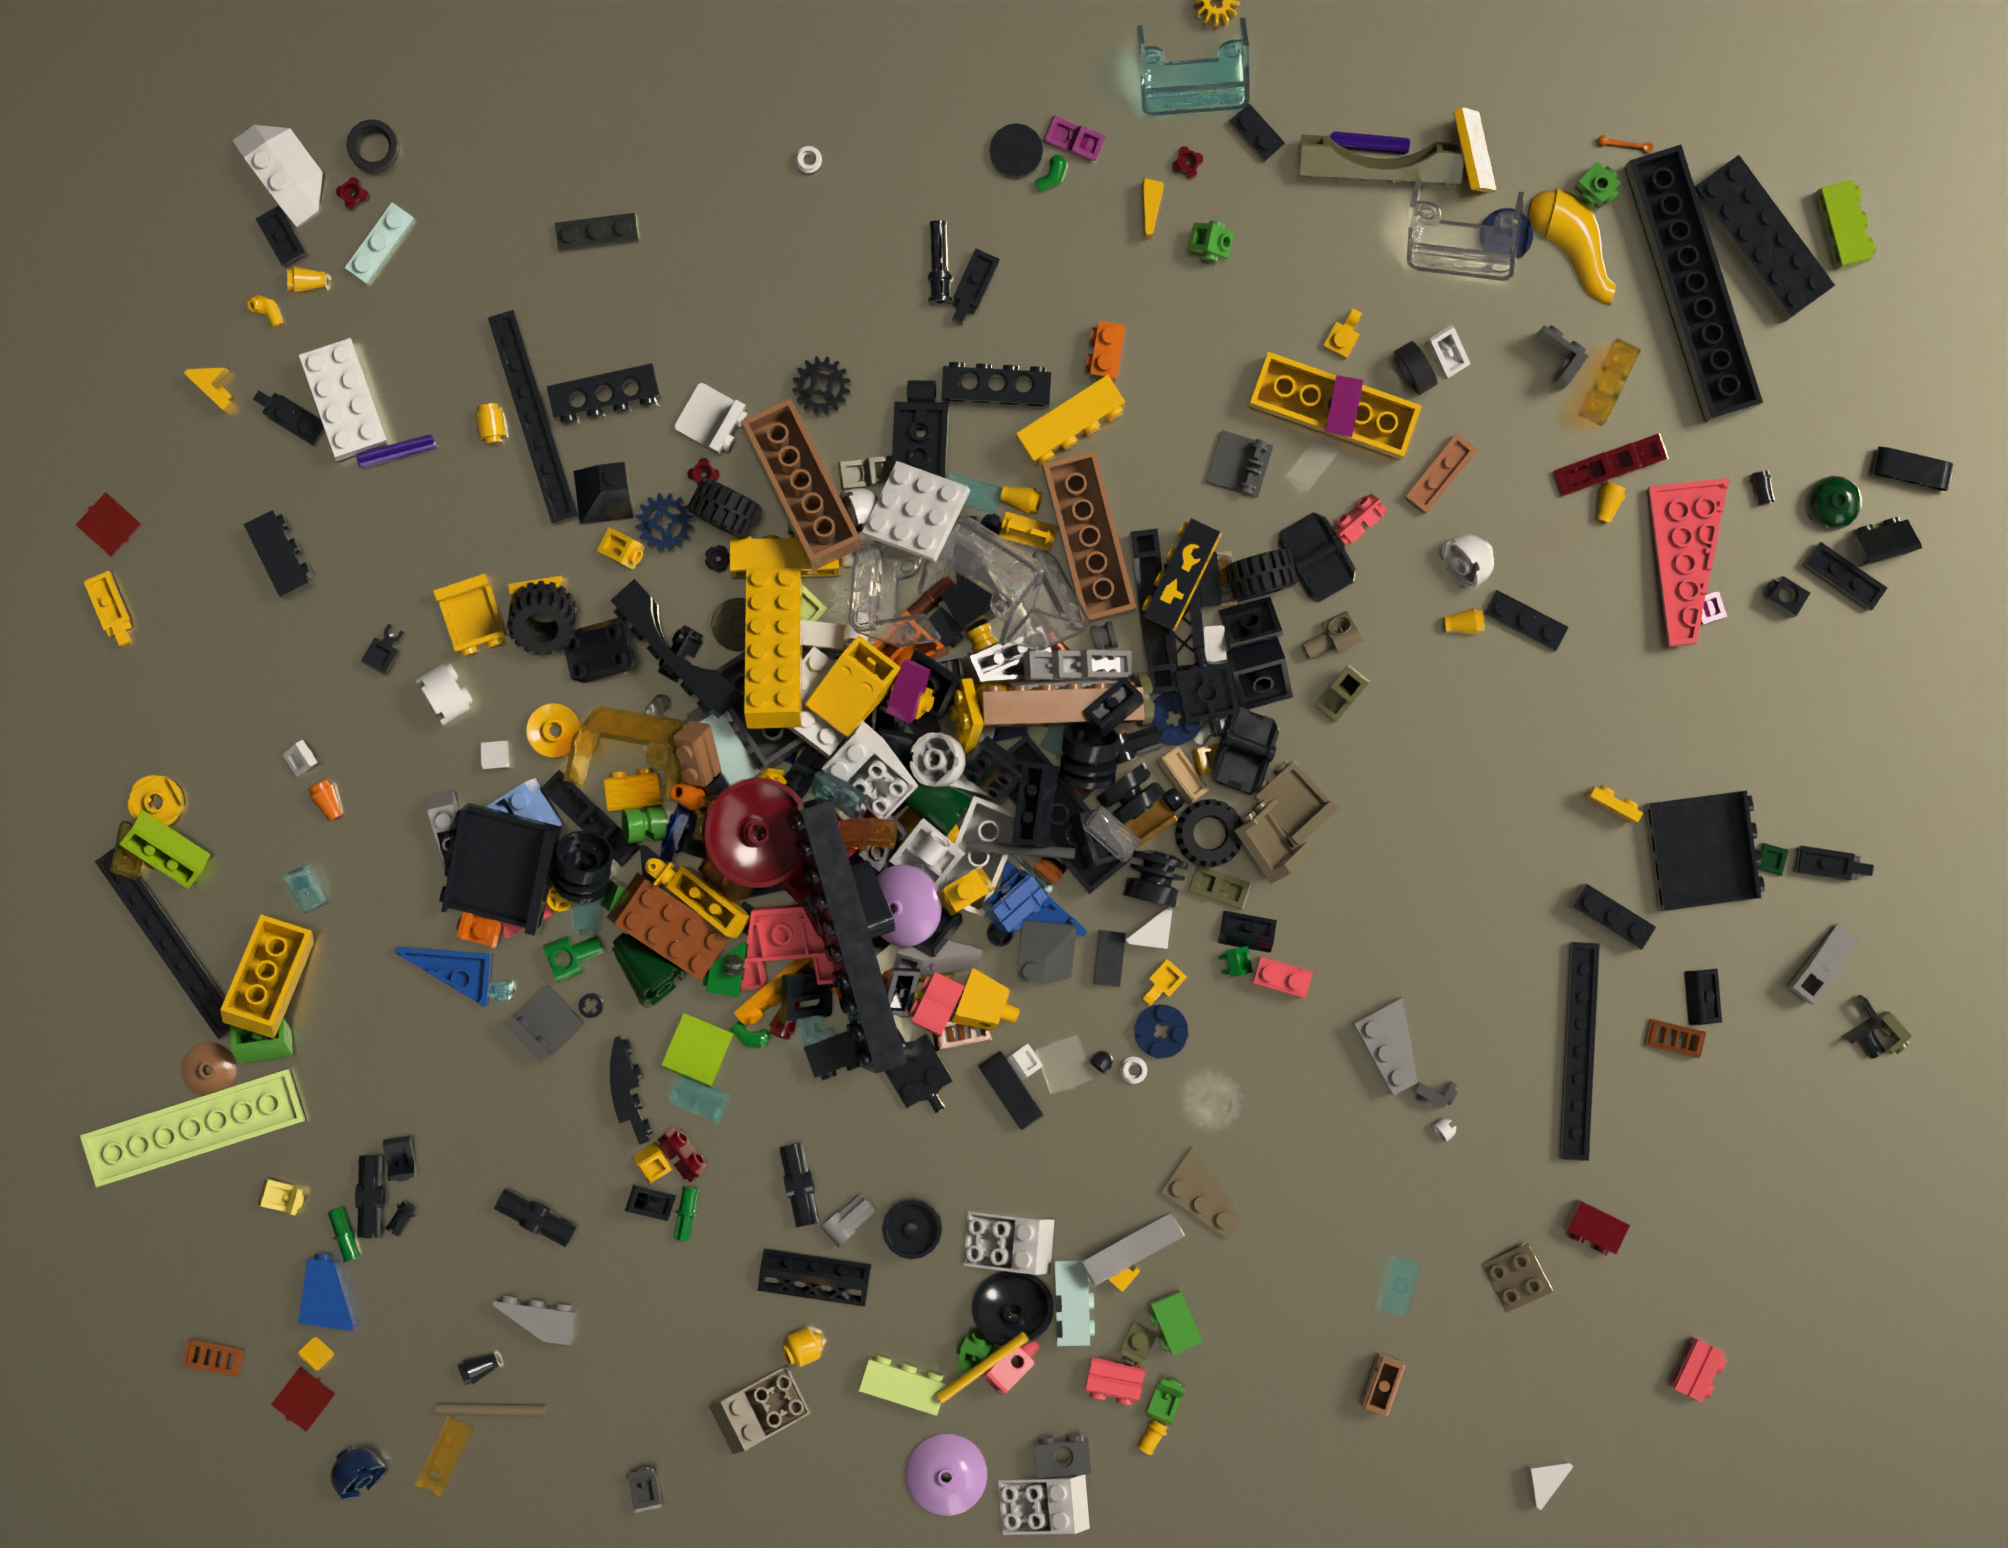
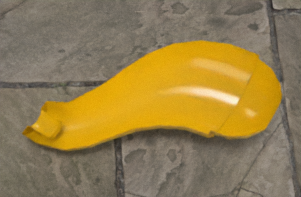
M1558 187L1556 190H1545L1536 194L1532 198L1531 208L1527 217L1533 229L1545 236L1544 239L1555 243L1565 252L1575 268L1581 285L1589 296L1600 303L1611 305L1616 284L1606 274L1602 257L1600 230L1593 212L1584 201L1573 193Z

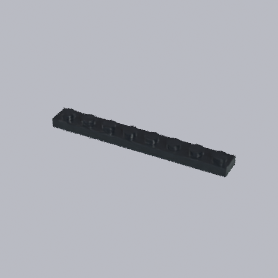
M510 310L488 317L551 523L556 524L579 517L515 311Z
M116 846L94 861L218 1040L230 1033L231 1025L222 1021L220 1011L225 1000L224 996L121 848Z
M1571 942L1560 1158L1564 1160L1589 1161L1600 943Z

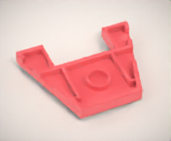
M806 904L758 907L751 911L747 938L748 949L744 960L743 968L745 970L743 980L741 981V990L761 989L767 984L763 961L813 958L818 985L834 983L832 979L834 967L832 961H828L824 951V946L827 943L823 935L820 934L817 924Z

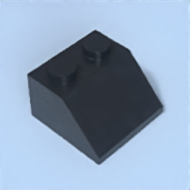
M1899 517L1884 520V526L1874 529L1873 524L1857 528L1858 533L1852 535L1851 539L1859 567L1922 549L1921 542L1909 520L1900 521Z
M1278 637L1226 652V657L1230 660L1240 707L1249 710L1293 697L1286 659Z

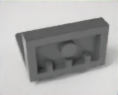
M1544 325L1535 337L1566 358L1555 373L1559 377L1555 384L1564 389L1572 381L1589 356L1584 353L1586 349L1575 341L1569 343L1562 338L1564 334L1552 325L1549 328Z
M544 986L515 1015L509 1017L504 1024L541 1062H544L583 1025V1022L549 986Z

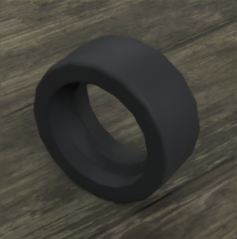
M369 119L359 122L351 129L347 137L346 148L349 157L358 168L365 172L379 173L386 171L394 165L399 156L400 144L397 135L389 125L380 120ZM372 130L383 133L389 143L386 156L376 162H369L363 159L357 149L360 137Z
M1410 341L1393 352L1397 365L1415 393L1421 395L1438 384L1429 361L1415 342Z

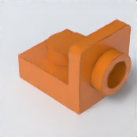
M463 912L462 917L457 922L456 937L496 948L503 922Z

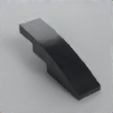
M560 770L541 788L582 830L595 832L605 837L612 846L613 859L621 867L640 849L637 843L626 844L622 829Z

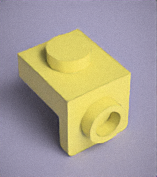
M265 1178L258 1205L287 1212L295 1216L297 1210L303 1204V1190L293 1184Z

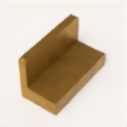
M1162 797L1135 820L1130 819L1118 829L1130 847L1135 850L1178 820V817Z

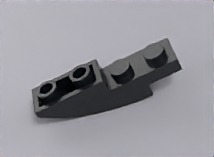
M620 1035L615 1037L611 1051V1095L619 1124L630 1120L638 1143L641 1145L651 1141L650 1135L654 1133L649 1119H643L640 1109H643L644 1106L639 1094H634L632 1089L642 1085L640 1080L644 1079L639 1064H633L630 1055L634 1054L629 1039L624 1040L623 1036Z

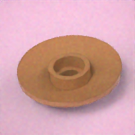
M212 1042L202 1043L192 1048L186 1055L182 1065V1075L186 1085L194 1093L201 1096L230 1088L237 1073V1065L232 1053L226 1047ZM205 1065L212 1067L210 1075H206L203 1072Z

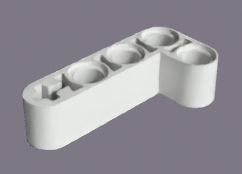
M851 614L847 616L845 625L802 620V655L806 656L815 647L827 657L838 659L858 635L869 642L870 618L861 614Z

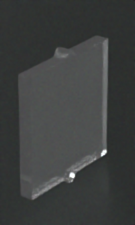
M1078 1035L1061 1041L1056 1039L1053 1044L1036 1049L1038 1058L1043 1065L1042 1069L1051 1094L1068 1088L1074 1090L1075 1086L1094 1080Z

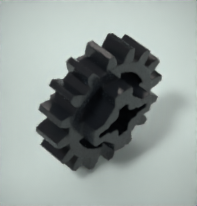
M816 356L814 364L806 360L805 365L807 368L805 370L797 368L798 373L801 375L800 378L793 377V382L798 384V387L792 389L793 393H800V396L796 399L797 403L804 401L805 411L813 407L814 415H817L820 409L824 411L825 415H828L829 408L831 407L836 412L839 411L837 403L846 404L843 395L851 393L848 388H845V385L851 383L849 378H843L847 373L846 368L838 370L840 362L836 361L832 365L830 364V358L827 356L824 362H820V359ZM825 368L832 372L827 375L819 373L817 369ZM809 374L811 378L810 386L804 390V381ZM818 380H821L823 383L829 382L826 385L827 390L825 392L821 389L815 390ZM840 381L839 392L834 397L832 393L833 386ZM818 397L824 399L826 403H815L810 399Z

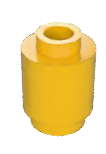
M498 403L477 406L475 419L479 440H484L485 444L501 442L500 437L505 436L502 410L499 409Z

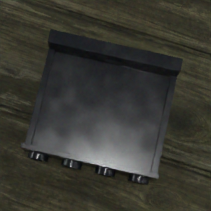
M1747 790L1646 804L1661 911L1762 898L1761 892H1765L1763 877L1758 874L1757 867L1761 865V856L1759 849H1755L1754 839L1757 838V827L1755 822L1751 823L1750 812L1754 811L1752 796H1748Z
M467 803L461 810L457 811L454 824L458 827L456 835H453L450 842L449 850L453 851L451 861L447 862L444 876L448 878L446 886H443L440 893L439 901L443 902L441 912H446L451 908L524 927L525 934L535 936L542 929L555 865V852L560 840L562 827Z

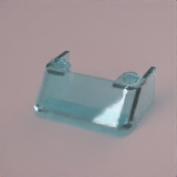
M1240 18V39L1228 40L1221 44L1218 50L1219 58L1165 62V54L1161 48L1145 46L1142 25L1137 26L1142 109L1146 114L1159 116L1238 110L1248 104L1250 99L1249 41L1245 18Z

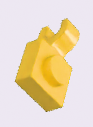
M1353 308L1344 325L1336 321L1323 346L1347 359L1360 336L1359 333L1353 330L1362 313Z
M1166 959L1149 978L1154 986L1143 996L1142 1000L1151 1006L1162 992L1170 997L1187 976Z

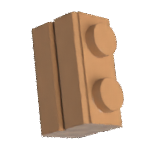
M688 721L682 727V730H679L673 736L677 749L676 755L678 756L685 784L704 787L721 771L711 725Z
M1378 1353L1365 1389L1366 1393L1363 1394L1360 1403L1361 1407L1388 1417L1406 1364Z

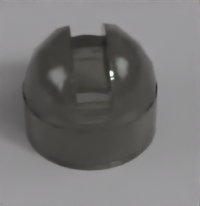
M727 954L723 961L724 974L733 977L741 975L745 971V968H742V964H745L744 959L738 955Z

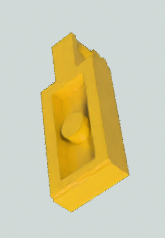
M106 571L85 580V587L103 630L107 632L109 637L115 635L119 646L124 647L131 644L132 641L127 629L132 628L131 620L111 572Z

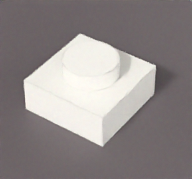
M303 740L295 743L282 754L296 777L306 773L317 763L312 751Z
M1026 1044L1006 1058L1021 1081L1043 1066L1029 1044Z

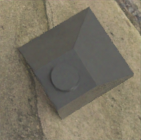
M1024 919L1016 981L1045 984L1071 978L1077 925Z

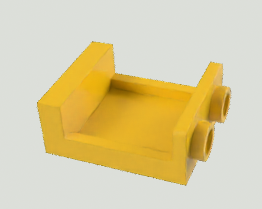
M485 573L433 590L436 601L439 602L453 644L454 653H461L462 657L478 652L476 647L487 644V647L491 648L502 644V639L508 637L489 577Z

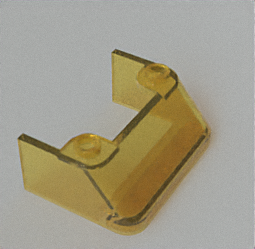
M597 707L590 713L572 738L564 781L585 786L590 757L597 751L600 737L647 745L646 758L648 764L656 770L664 771L659 798L678 803L670 795L671 788L676 784H683L684 780L678 756L676 755L677 749L673 736L679 730H682V727L687 722L621 709Z

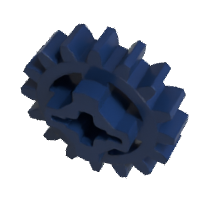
M658 493L656 501L648 497L649 505L641 504L639 506L644 511L643 515H636L641 524L635 527L637 530H643V533L639 536L640 539L648 538L647 546L649 548L657 544V551L659 552L662 551L663 546H666L669 552H672L673 544L680 548L683 547L680 540L682 538L689 540L690 537L686 532L687 530H694V527L688 524V521L694 519L693 515L686 514L689 511L687 509L688 505L681 506L683 501L681 497L673 501L672 493L668 494L667 499H663L661 493ZM667 505L674 506L681 514L673 515L668 511ZM656 507L657 513L653 519H648L650 512ZM662 511L668 520H672V523L668 524L667 534L664 528L658 525V522L662 521ZM683 525L679 534L673 538V532L676 527ZM657 530L662 534L663 540L656 539L649 531Z

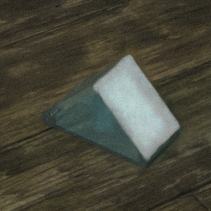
M306 864L282 875L304 914L329 903L313 865Z

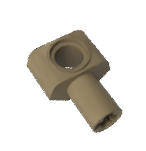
M1345 611L1322 622L1325 632L1303 642L1302 645L1308 658L1311 660L1332 649L1339 653L1362 642V638L1351 617Z

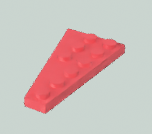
M1730 478L1648 487L1668 647L1695 645L1697 643Z

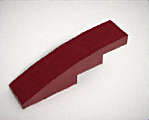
M1658 433L1554 470L1562 496L1659 463L1669 459L1661 434Z

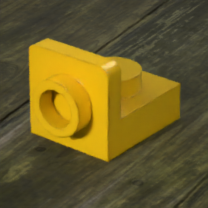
M608 527L596 551L633 570L642 559L645 545Z

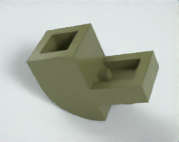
M1348 664L1319 699L1316 706L1337 722L1350 704L1355 701L1368 685L1370 680Z

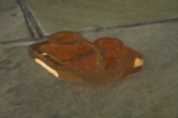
M879 818L843 820L841 834L845 847L865 850L868 844L894 849L899 821Z

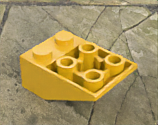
M858 635L838 658L805 706L845 737L849 738L891 691L901 667Z

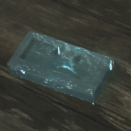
M951 473V481L968 486L970 489L964 505L996 514L1002 487Z
M1396 1256L1393 1257L1381 1310L1408 1316L1421 1265L1420 1262Z

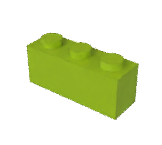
M1853 179L1821 187L1817 191L1837 269L1870 261L1874 258L1873 253L1876 252L1873 238L1868 237L1866 230L1869 222L1866 212L1861 211L1859 201L1862 199L1859 186L1854 185Z
M143 810L140 811L130 824L119 844L187 889L191 887L202 873L211 855Z

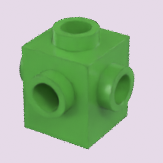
M1596 161L1575 186L1583 192L1582 197L1589 204L1595 205L1596 203L1600 207L1604 201L1610 204L1620 193L1616 188L1621 182L1617 179L1619 176L1613 169L1608 166L1604 168Z
M1209 221V223L1194 222L1188 249L1202 254L1201 258L1208 261L1216 262L1217 258H1229L1234 232L1224 228L1225 224L1218 221Z
M970 1329L966 1338H961L956 1351V1354H959L956 1369L968 1372L997 1350L994 1349V1343L986 1339L979 1331Z

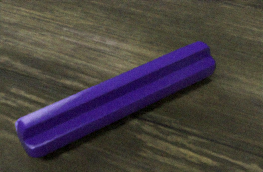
M1337 131L1332 132L1330 137L1343 148L1408 153L1410 150V139L1403 137Z
M429 434L358 453L356 459L358 466L365 468L435 449L436 442L433 435Z

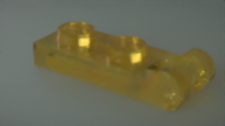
M449 1416L416 1483L417 1487L422 1489L426 1487L434 1491V1495L441 1497L474 1427ZM433 1470L442 1474L439 1482L430 1478Z

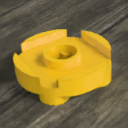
M149 775L141 778L133 785L128 799V809L133 819L143 810L168 827L177 821L184 810V798L180 787L166 776ZM152 795H155L157 798L162 797L163 802L160 803V809L149 806V803L152 802Z

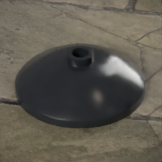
M1008 1271L997 1273L980 1285L972 1302V1316L977 1329L986 1339L1001 1346L1021 1332H1024L1029 1339L1023 1345L1035 1341L1048 1329L1054 1313L1051 1292L1042 1280L1032 1274ZM1013 1314L1018 1315L1017 1319H1010L1009 1317Z

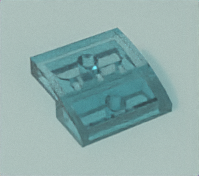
M818 771L814 775L811 793L816 798L832 800L834 808L839 805L856 823L865 817L869 798L860 790L828 773Z

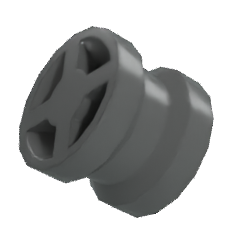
M1111 621L1106 622L1104 626L1100 627L1096 625L1090 626L1096 650H1103L1109 646L1111 648L1118 647Z

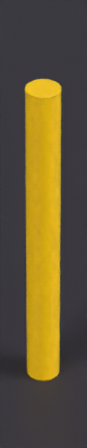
M1021 1332L940 1391L937 1394L938 1399L942 1403L950 1399L1029 1341L1027 1335Z

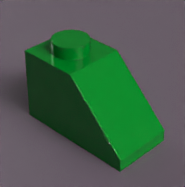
M740 943L711 965L702 982V986H707L706 992L740 997L741 981L744 974V960L748 948L747 943Z

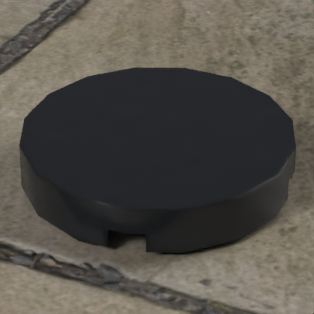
M1018 123L1006 125L998 130L991 140L989 149L991 162L1000 173L1007 177H1026L1035 171L1041 163L1043 155L1042 141L1036 131L1027 125Z

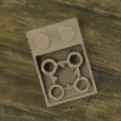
M787 1365L708 1405L732 1454L746 1451L811 1414Z

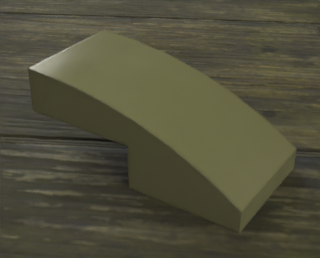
M892 455L839 462L841 490L886 484L891 474Z
M1198 865L1189 891L1244 909L1252 884Z

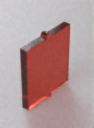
M107 492L93 506L88 507L89 511L76 524L110 557L124 543L129 542L128 538L141 525L136 518Z
M300 1366L271 1405L285 1415L287 1421L291 1420L307 1432L336 1393L320 1382V1377L315 1378Z

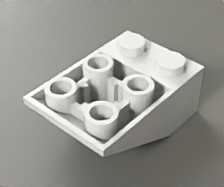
M864 721L849 738H846L822 767L826 774L882 822L918 787L886 741Z
M968 1211L963 1266L1032 1275L1050 1274L1055 1219Z
M1085 1474L998 1480L1003 1535L1076 1534L1090 1529Z

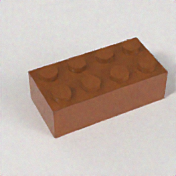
M638 872L607 915V918L613 924L700 981L731 938L725 936L690 906L661 887L655 886L652 881Z

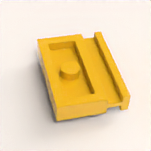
M1601 785L1600 788L1592 787L1585 797L1631 823L1639 822L1643 812L1637 810L1638 804L1627 798L1623 801L1615 798V792L1606 786Z

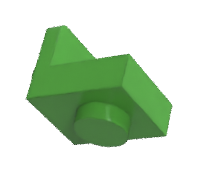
M1160 1379L1155 1387L1145 1416L1171 1426L1186 1389L1181 1387L1175 1380Z

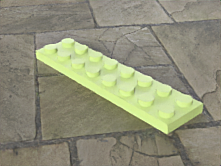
M287 1069L80 1135L95 1186L99 1187L303 1122L305 1117L290 1070Z

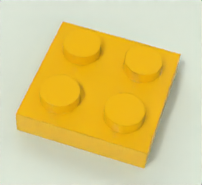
M968 678L961 679L959 688L954 694V703L949 708L950 719L952 722L955 721L956 725L955 738L961 744L965 754H971L976 748L984 725L973 680Z

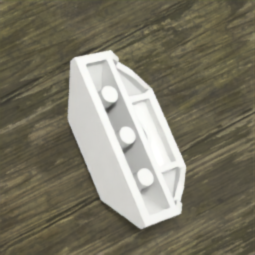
M253 125L233 140L244 159L296 227H299L319 212L323 172L290 128Z

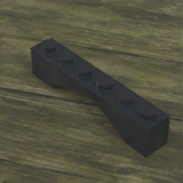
M1158 529L1132 531L1129 534L1146 671L1153 687L1150 695L1177 692L1178 685L1170 631L1168 628L1145 618L1144 614L1146 611L1142 610L1149 595L1153 597L1157 589L1154 586L1155 580L1159 572L1162 571Z
M635 579L610 600L617 607L613 612L625 622L628 620L633 625L630 631L641 642L645 638L650 644L646 649L657 660L660 657L666 662L663 666L664 669L673 678L678 675L683 680L680 684L683 690L690 697L695 694L700 699L696 704L706 715L712 712L719 719L742 698L718 670L704 669L691 665L673 653L661 630L659 605Z

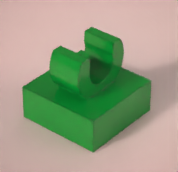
M1248 946L1226 950L1225 954L1219 956L1220 960L1227 959L1229 963V968L1222 970V974H1231V977L1253 973Z

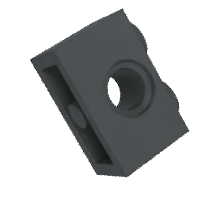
M1082 1434L1066 1435V1440L1055 1441V1436L1040 1437L1039 1442H1034L1037 1478L1091 1474L1088 1438H1083ZM1063 1448L1069 1451L1070 1457L1067 1461L1059 1462L1055 1459L1054 1454L1058 1449Z

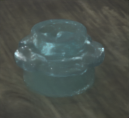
M509 980L491 983V991H489V995L494 996L496 1001L510 1000L511 995L515 993L512 981Z

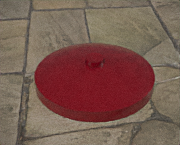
M746 778L724 788L709 805L702 829L704 849L714 868L728 880L752 888L773 886L792 876L803 864L802 856L799 857L795 850L794 841H797L795 831H792L788 825L787 815L790 814L788 807L803 803L801 798L785 784L767 778Z

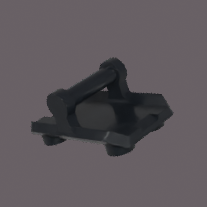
M1313 512L1279 532V545L1282 549L1290 550L1297 576L1308 595L1313 599L1321 602L1355 582L1356 568L1345 551L1341 539L1335 534L1325 516Z
M617 617L576 629L570 644L567 647L563 646L570 678L578 682L587 683L630 671L635 664V654L629 640L628 624Z
M1240 707V713L1229 715L1211 768L1213 781L1249 795L1260 789L1263 785L1269 763L1272 762L1277 750L1275 745L1280 731L1275 720L1251 712V710Z

